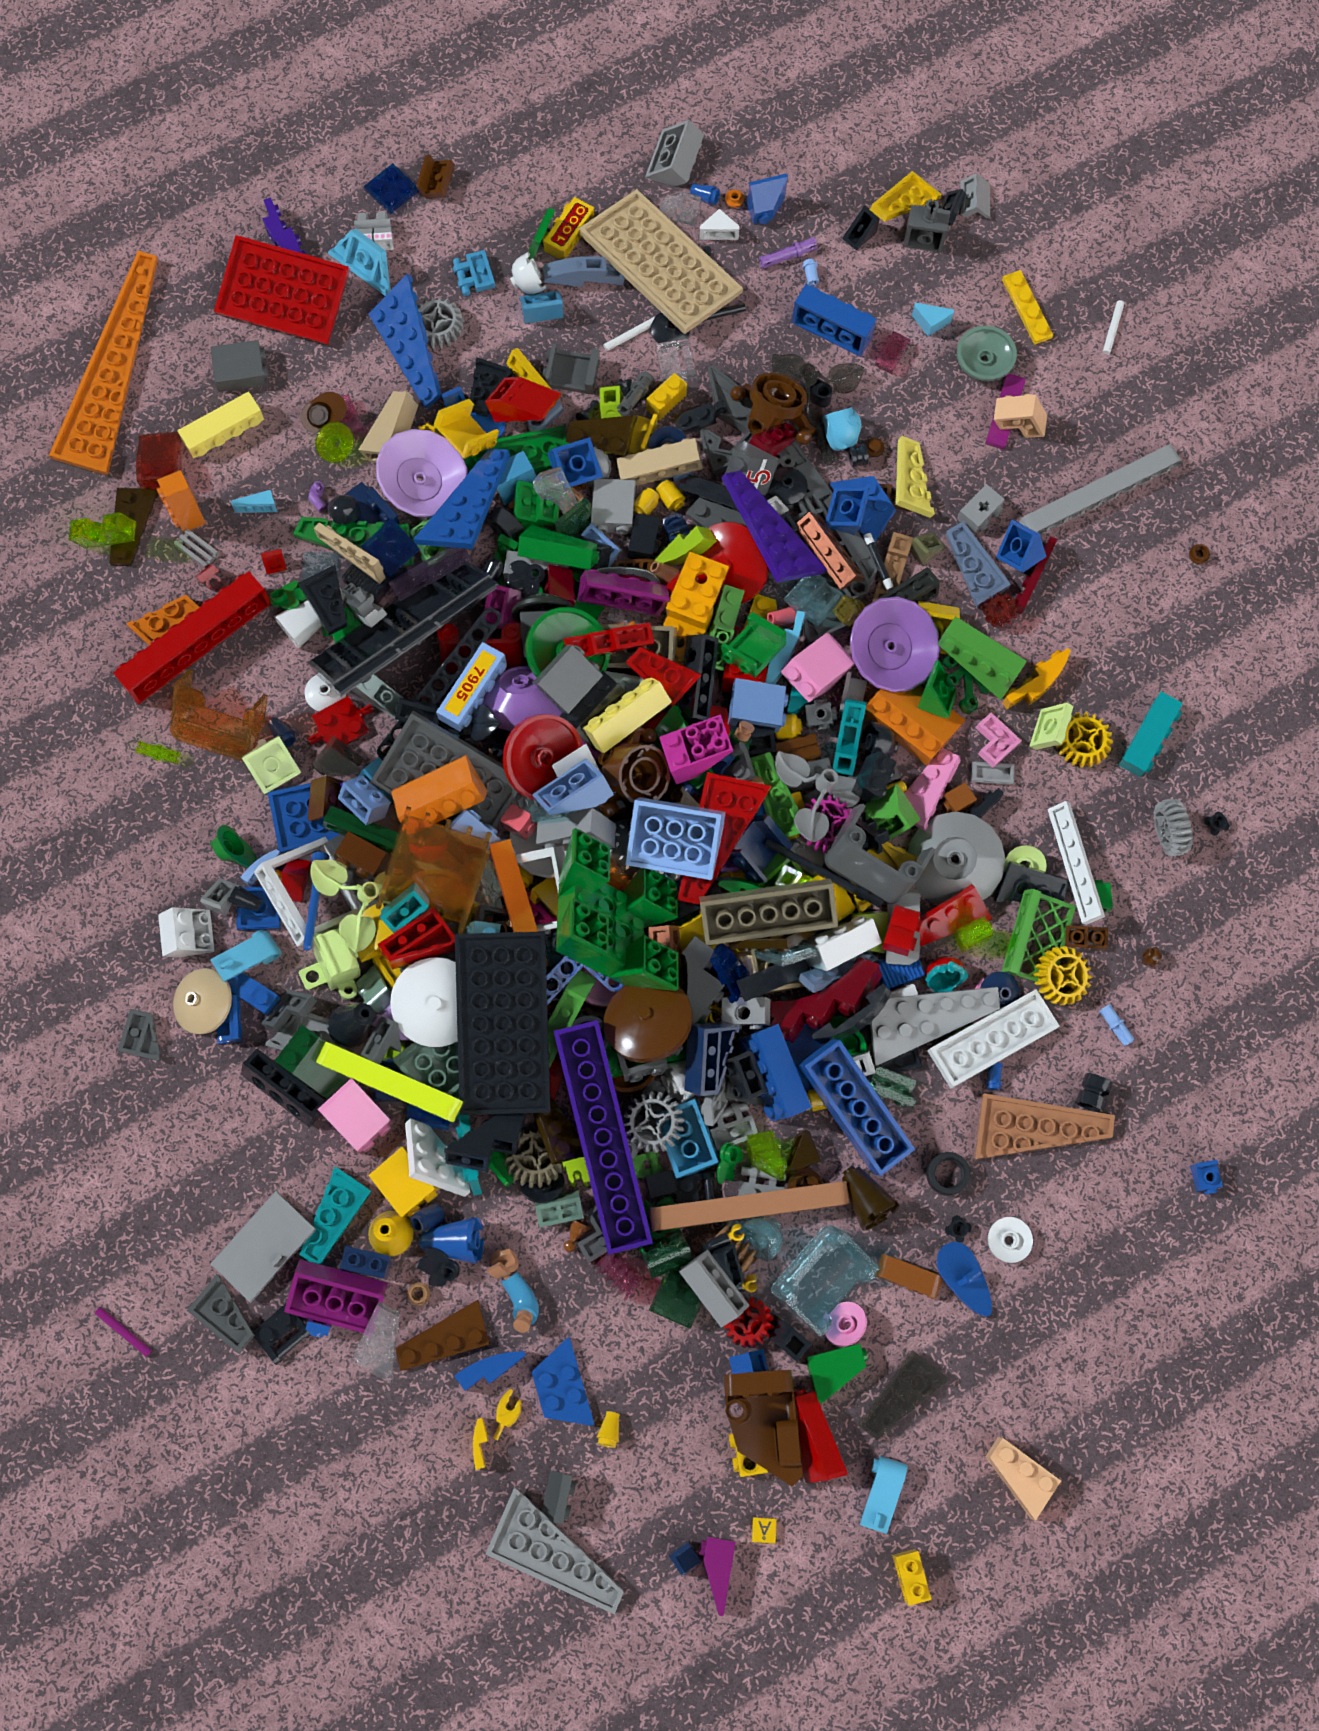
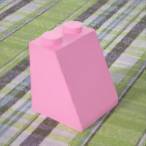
M827 632L796 655L784 667L781 673L808 702H811L831 690L855 663L844 648Z
M352 1078L318 1109L359 1154L362 1151L365 1153L369 1151L375 1144L373 1141L379 1135L381 1137L385 1136L391 1130L390 1125L393 1123Z

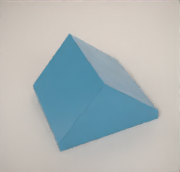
M558 290L520 296L525 324L564 318L563 302Z
M524 451L509 457L497 487V492L504 506L515 498L516 483L519 480L533 484L538 482L534 469Z

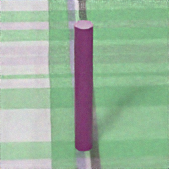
M102 1307L96 1310V1316L145 1357H148L152 1352L149 1346Z

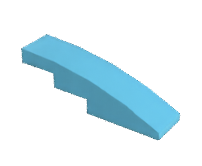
M797 611L793 630H784L786 631L787 644L769 663L766 683L775 685L782 676L781 671L790 662L801 634L805 612Z

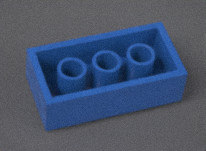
M805 284L794 302L791 323L862 357L872 340L877 319L870 313H864L853 305L846 304L835 296L820 291L817 287Z
M779 1024L755 1031L738 1039L740 1051L752 1050L768 1090L767 1093L760 1095L764 1103V1112L770 1118V1121L790 1118L812 1108Z

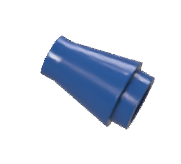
M694 183L691 187L690 195L695 196L708 205H716L720 198V189L713 185H698Z

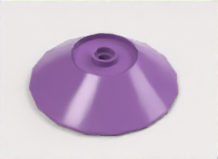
M901 597L880 598L866 606L855 620L850 637L852 659L860 674L875 687L890 692L909 691L924 683L930 676L941 649L938 645V629L929 613L916 602ZM888 643L892 644V650L888 648Z
M529 666L514 667L505 670L501 675L498 674L493 689L490 692L487 691L483 697L482 705L488 706L495 717L502 723L498 727L499 729L512 731L522 720L536 714H550L559 717L563 714L532 683L536 676Z

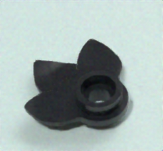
M523 560L512 562L509 566L513 573L508 577L506 587L516 590L522 589L523 599L538 594L539 584L545 578L543 567L538 564L530 565ZM537 571L539 575L534 577L531 575V572Z
M427 1248V1256L422 1257L415 1265L418 1269L430 1275L428 1283L436 1287L443 1286L447 1281L454 1280L460 1273L459 1264L449 1259L445 1252L437 1248Z

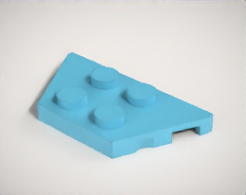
M356 228L347 233L345 238L341 239L334 248L328 251L330 256L342 265L349 266L353 273L384 296L391 291L386 250Z

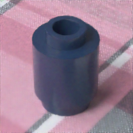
M431 1203L418 1210L411 1217L412 1228L416 1232L421 1233L442 1224L445 1215L443 1208L436 1203Z

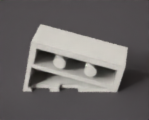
M858 916L848 923L812 936L808 940L801 941L800 948L809 966L828 971L882 942L874 920Z

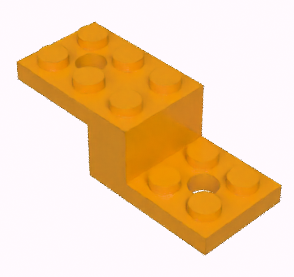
M692 552L688 554L667 604V617L663 626L676 627L677 638H681L685 642L683 647L676 648V662L681 665L684 662L686 637L706 634L714 615L713 606L729 570L727 565ZM698 575H705L707 581L704 584L697 583L695 579Z

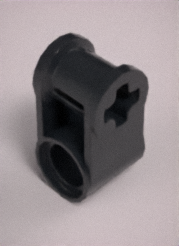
M805 372L799 384L805 390L807 400L820 408L828 407L832 400L831 385L819 379L813 373Z

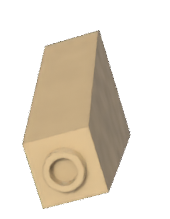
M406 391L392 392L358 449L370 462L376 463L383 444L397 433L411 429L418 404L413 400V396Z

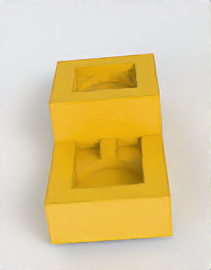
M484 1418L477 1419L473 1435V1458L476 1470L486 1467L480 1444L489 1441Z

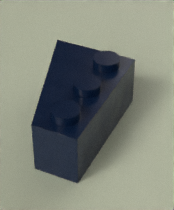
M725 1021L692 1024L687 1037L684 1091L698 1096L719 1094L727 1069L725 1063L728 1054L733 1051L734 1046H731L735 1032H739V1025Z

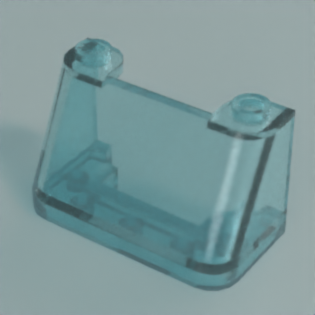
M827 1225L817 1233L776 1280L771 1288V1293L814 1333L821 1337L832 1327V1317L829 1315L857 1281L864 1283L873 1280L880 1267L844 1231L832 1225Z

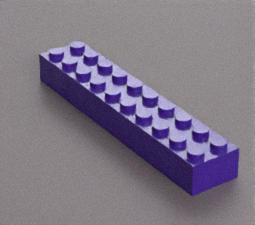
M598 1020L555 1030L554 1035L608 1255L652 1244Z

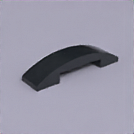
M882 984L866 996L870 1002L868 1006L837 1028L829 1022L815 1032L812 1037L818 1043L823 1044L831 1039L842 1040L857 1033L881 1012L892 992L885 984Z

